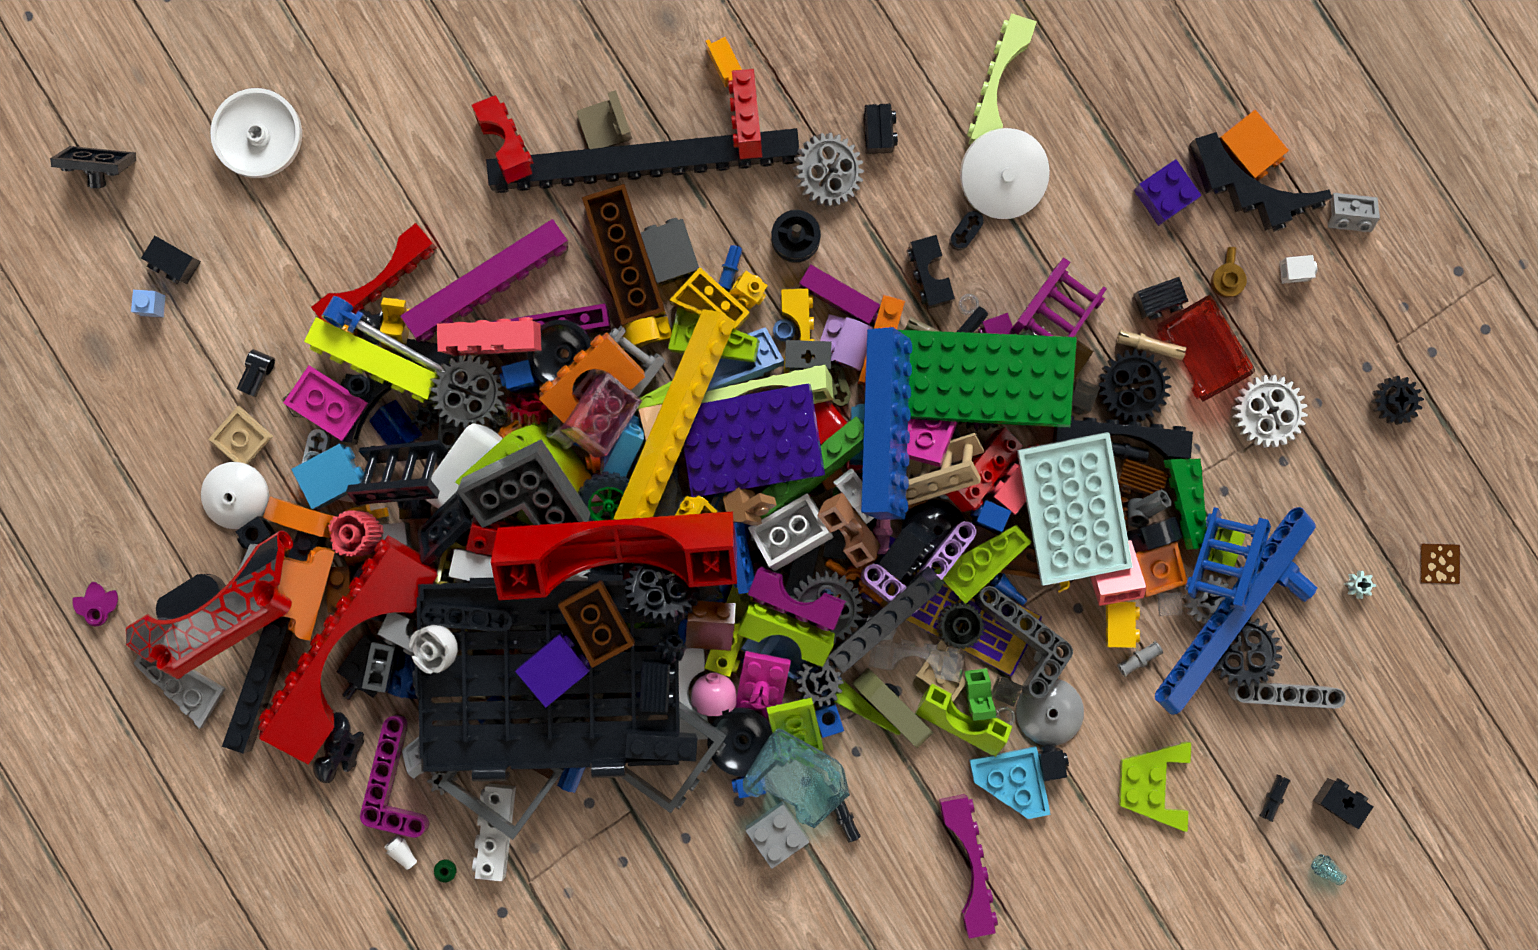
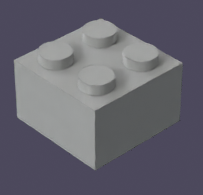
M781 801L746 826L747 834L771 869L809 843L808 836L784 801Z

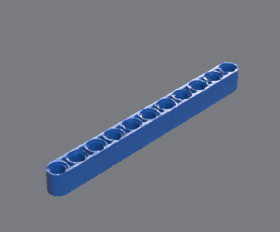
M1296 507L1290 510L1267 540L1246 611L1236 610L1231 599L1225 597L1157 689L1154 696L1155 700L1169 714L1175 715L1183 710L1313 533L1316 524L1303 508ZM1240 580L1236 582L1232 590H1234V588H1238Z

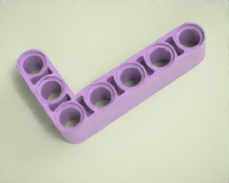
M965 521L955 525L917 575L927 566L931 568L932 563L936 562L941 567V571L937 575L942 580L976 535L974 525ZM960 527H964L968 531L966 539L959 535ZM946 545H951L954 548L953 556L946 554ZM877 564L869 565L861 572L862 582L886 602L892 600L905 587V585ZM869 569L877 572L878 578L876 581L869 580L867 576ZM888 583L895 586L896 592L893 596L886 593L885 587Z

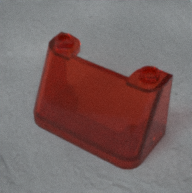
M1211 295L1200 299L1157 324L1159 328L1157 333L1162 341L1167 340L1169 343L1186 347L1182 362L1194 380L1191 390L1197 399L1200 398L1202 402L1248 378L1255 372L1251 360Z

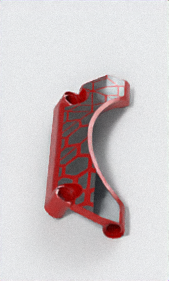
M279 531L258 544L232 580L216 596L195 611L171 620H157L151 615L146 614L127 626L125 630L126 645L151 663L157 660L156 665L159 670L176 679H180L211 658L287 614L291 608L292 600L278 591V585L281 581L284 553L293 547V541L289 534L285 531Z

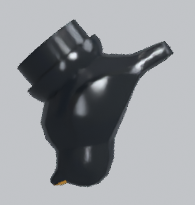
M362 309L360 312L364 315L361 320L380 331L383 312L371 315L369 311L366 312ZM361 331L364 339L376 346L379 345V340Z

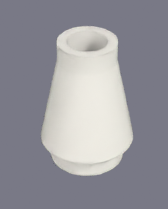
M399 835L390 840L384 847L387 850L386 854L396 860L406 870L410 869L417 862L405 838H401Z

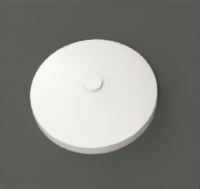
M261 88L245 89L228 97L217 109L210 130L211 143L220 161L233 172L249 178L270 177L283 171L295 159L302 142L301 122L292 105L279 94Z
M1011 128L991 130L977 138L963 157L960 169V182L963 193L969 203L984 215L997 219L1019 217L1034 208L1047 189L1050 171L1048 158L1040 143L1026 132Z

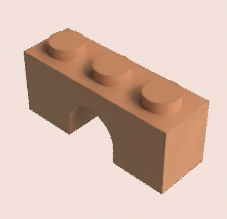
M843 492L824 501L817 516L830 533L837 529L842 532L846 542L843 551L854 566L858 568L875 560L881 544Z

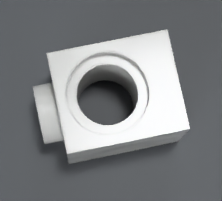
M1313 255L1286 257L1279 262L1282 284L1309 281L1316 277L1317 263L1314 261Z

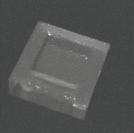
M1181 592L1157 594L1159 616L1183 615Z

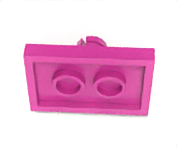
M308 365L283 402L341 441L345 439L368 405L366 401L351 395L346 388Z
M910 419L908 421L910 442L907 444L909 459L941 467L958 422Z
M746 651L735 708H750L769 719L767 707L782 704L791 660Z

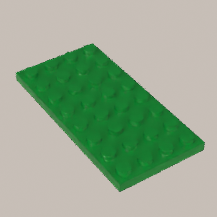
M898 330L910 338L912 342V353L910 354L912 374L909 376L911 397L908 400V407L911 413L910 419L1071 428L1077 337Z

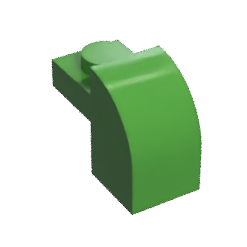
M987 668L964 671L967 704L973 721L996 718V710L991 697V681Z

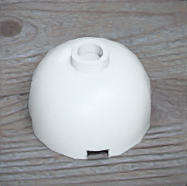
M430 625L415 631L409 643L410 649L413 648L415 654L412 656L414 663L419 669L429 674L433 672L439 673L447 669L455 661L458 652L454 635L443 626Z

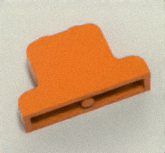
M315 547L313 550H310L307 561L284 557L278 591L292 600L291 608L284 617L290 618L288 629L300 639L310 641L335 553L329 548Z

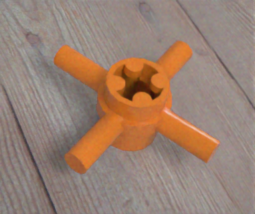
M877 555L875 560L858 568L850 566L845 569L831 558L826 561L825 566L837 572L841 577L844 575L846 583L850 581L848 580L849 578L851 580H855L856 576L860 578L858 584L852 588H858V594L863 592L879 604L883 601V598L861 580L862 570L874 564L878 559Z

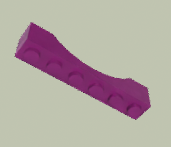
M966 794L939 799L943 822L962 841L970 861L971 885L967 901L962 909L966 934L969 939L995 934L994 926H998L996 913L991 912L990 903H993L991 889L986 888L985 881L989 880L986 866L982 867L981 858H984L982 845L977 844L976 836L979 835L977 821L973 822L971 813L975 812L973 800L968 799Z

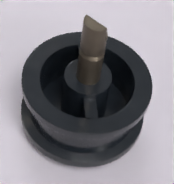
M802 210L787 211L781 214L773 224L771 232L772 246L777 255L785 261L792 263L804 262L816 253L820 244V226L817 220L808 212Z

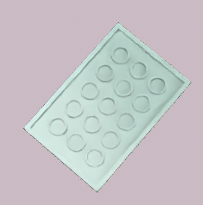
M1106 432L1017 450L1041 585L1045 586L1133 568L1110 433Z

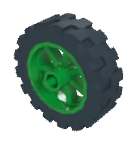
M605 471L600 475L598 473L594 474L590 480L584 481V486L580 487L578 494L590 511L589 521L615 520L613 519V510L619 506L615 502L623 497L629 483L627 477H622L617 472L611 474L609 471ZM608 489V493L604 495L600 492ZM612 489L620 492V494L612 497ZM594 495H597L602 501H592ZM602 506L598 513H595L592 507ZM609 512L610 516H602V514Z

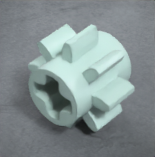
M1357 571V576L1355 574H1348L1350 579L1344 583L1349 588L1348 595L1356 593L1357 599H1363V593L1367 596L1372 595L1370 591L1372 587H1376V584H1373L1371 581L1372 575L1364 576V571ZM1358 582L1362 583L1363 586L1358 587Z

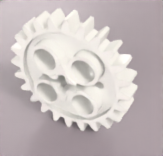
M1267 375L1261 376V381L1257 377L1252 379L1253 384L1250 382L1245 383L1246 389L1242 388L1239 390L1242 397L1234 398L1239 405L1232 407V409L1238 411V414L1232 417L1240 421L1235 427H1243L1240 435L1248 433L1246 440L1251 441L1255 438L1256 446L1260 445L1263 441L1264 448L1269 447L1270 443L1274 448L1278 447L1279 442L1281 445L1287 444V439L1290 441L1294 440L1293 433H1301L1298 426L1306 424L1301 418L1308 416V414L1302 412V409L1306 408L1307 405L1300 403L1305 396H1297L1300 388L1291 389L1292 381L1284 384L1285 377L1277 381L1276 375H1272L1270 379H1268ZM1273 391L1277 392L1279 395L1278 402H1275L1272 399L1271 395ZM1252 400H1255V401L1258 402V404H1259V409H1258V411H1255V410L1252 409V407H1251V402H1252ZM1272 408L1273 412L1268 415L1267 410ZM1282 412L1288 415L1287 423L1281 419ZM1262 420L1268 424L1266 432L1260 427Z

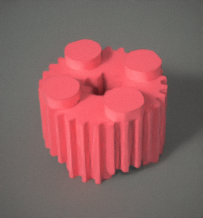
M365 511L343 512V514H339V517H333V520H330L331 525H328L329 532H331L329 537H332L330 541L333 542L332 550H336L335 553H339V555L346 556L370 555L384 532L383 526L379 521H376V517Z

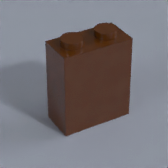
M698 601L697 606L691 605L692 613L688 612L685 645L687 648L731 651L736 603Z

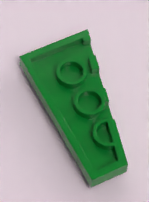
M1201 458L1164 460L1165 468L1170 469L1172 477L1168 479L1170 487L1175 489L1177 500L1174 501L1176 510H1179L1182 516L1180 526L1186 549H1199L1202 547L1207 531Z

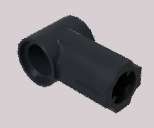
M252 349L246 357V369L237 386V390L256 397L265 377L274 368L275 358Z

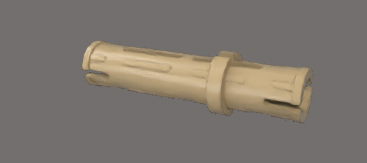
M1122 329L1118 333L1119 338H1117L1116 343L1134 347L1137 351L1142 349L1179 359L1180 361L1185 356L1186 347L1145 337L1143 333L1138 335L1123 331Z

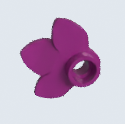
M91 582L84 597H73V608L77 614L85 617L89 625L94 627L101 626L106 623L108 614L116 609L118 593L116 590L106 593L100 584ZM96 611L100 613L99 619L95 618Z

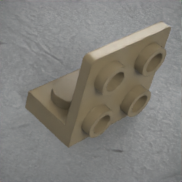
M616 90L608 93L610 100L577 111L589 149L611 147L632 139Z

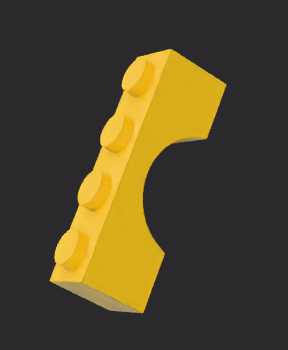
M782 289V316L788 317L795 322L800 331V340L814 341V339H810V330H814V317H809V308H813V295H808V289ZM806 353L805 357H801V359H805L806 363H810V353ZM784 356V374H786V373H789V370H785V356Z

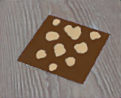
M1421 544V583L1460 584V545Z

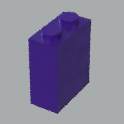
M562 632L515 671L545 707L556 700L591 669L583 652L579 654L574 648L576 644L568 634L564 636Z

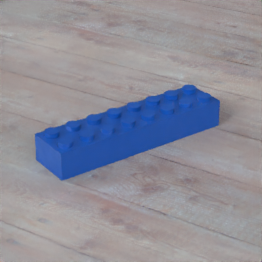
M894 327L867 329L861 513L879 520L905 519V513L908 511L906 489H908L909 480L906 472L909 465L907 444L910 442L908 421L910 420L911 413L908 407V400L911 397L909 376L912 374L910 363L912 342L910 338Z

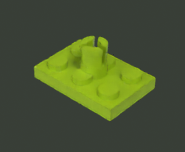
M812 698L767 707L780 760L824 750Z

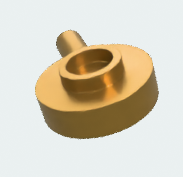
M1227 247L1226 264L1218 267L1211 277L1213 290L1219 296L1231 298L1241 293L1247 283L1244 270L1235 264L1236 247Z

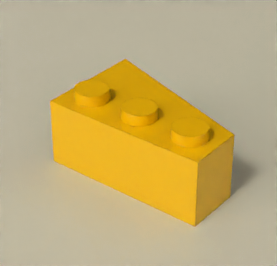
M700 267L670 299L671 305L699 316L703 309L722 312L735 321L733 327L735 330H738L750 317V312Z

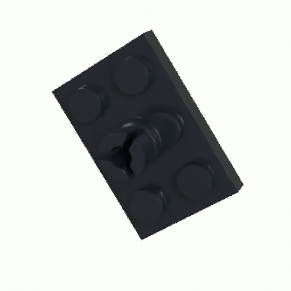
M69 146L51 157L50 162L51 167L60 168L61 171L83 170V173L87 175V187L103 188L106 186L105 175H119L120 172L136 162V152Z
M457 491L417 530L422 564L430 566L455 542L462 546L467 545V539L464 536H469L472 525L470 509Z

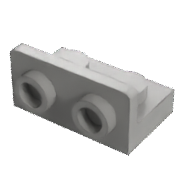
M1341 193L1332 194L1330 199L1332 216L1328 222L1329 228L1361 232L1373 231L1380 219L1377 197Z

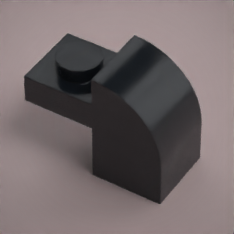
M1176 516L1127 531L1128 541H1132L1135 553L1160 547L1183 538Z

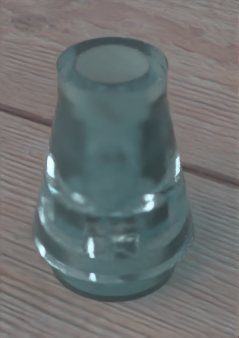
M1320 854L1312 861L1311 868L1316 875L1334 882L1338 886L1345 883L1347 875L1341 871L1330 856Z

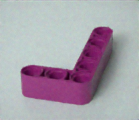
M394 715L387 718L382 725L360 812V820L367 827L416 838L428 830L429 819L427 816L388 806L408 727L407 719L404 716ZM392 720L398 721L400 725L398 732L392 730ZM387 742L392 743L394 746L392 754L388 753L385 749ZM381 765L388 767L389 773L387 776L380 773ZM375 787H379L382 789V798H378L375 796ZM370 809L376 811V820H372L369 817L368 812ZM391 815H396L399 818V825L391 823ZM413 820H417L421 823V831H417L413 828Z

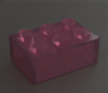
M610 373L596 375L560 430L593 457L607 456L642 400Z

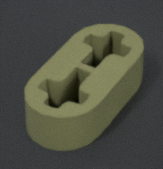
M831 365L830 370L834 369L835 372L840 373L837 376L838 384H834L832 379L833 400L831 401L835 406L842 407L850 401V390L842 368L838 365ZM837 387H840L841 393H846L847 395L844 397V402L834 398L837 395Z

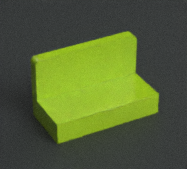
M1221 527L1218 528L1215 540L1242 546L1245 539V534ZM1211 548L1208 561L1234 567L1238 554Z

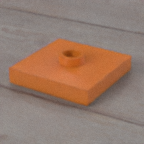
M1176 541L1135 553L1146 585L1144 597L1186 585L1187 578Z

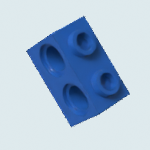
M529 360L501 367L503 372L500 373L502 386H506V389L512 393L539 387L538 379L530 368Z
M985 500L978 509L971 511L970 516L973 517L971 522L1000 533L1003 532L1011 511Z

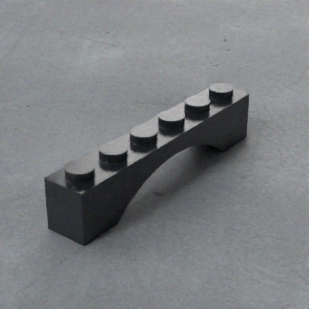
M1071 416V428L1054 427L1052 443L1108 432L1110 436H1124L1141 441L1153 448L1163 458H1191L1193 431H1186V427L1172 426V429H1164L1162 424H1150V427H1142L1140 422H1128V425H1121L1119 420H1106L1105 423L1097 422V418L1084 417L1083 421L1074 420L1075 416Z
M927 566L873 617L835 646L828 655V658L844 673L937 594L944 582Z

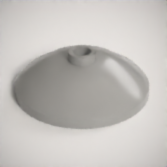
M1057 679L1043 698L1030 700L1021 692L1016 704V718L1019 727L1029 739L1041 745L1056 746L1069 741L1077 734L1084 719V706L1078 692L1069 683ZM1033 683L1032 692L1037 695L1039 687ZM1051 709L1056 710V715L1054 717L1049 716V711Z

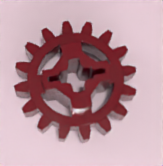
M530 389L527 393L521 390L520 394L513 393V397H508L507 402H505L507 417H511L512 422L518 420L519 425L524 423L531 426L532 423L540 425L541 421L548 422V418H553V412L539 399L540 390L533 391Z

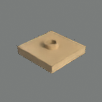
M237 406L208 440L233 462L249 465L273 438V435L243 408Z

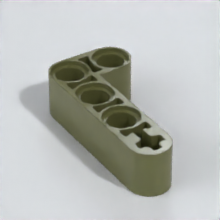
M869 668L852 683L917 749L934 733Z

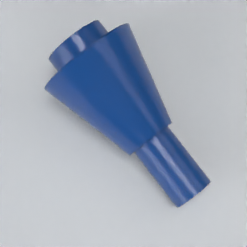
M998 573L989 582V586L996 588L1021 606L1026 603L1027 598L1017 591L1004 573Z

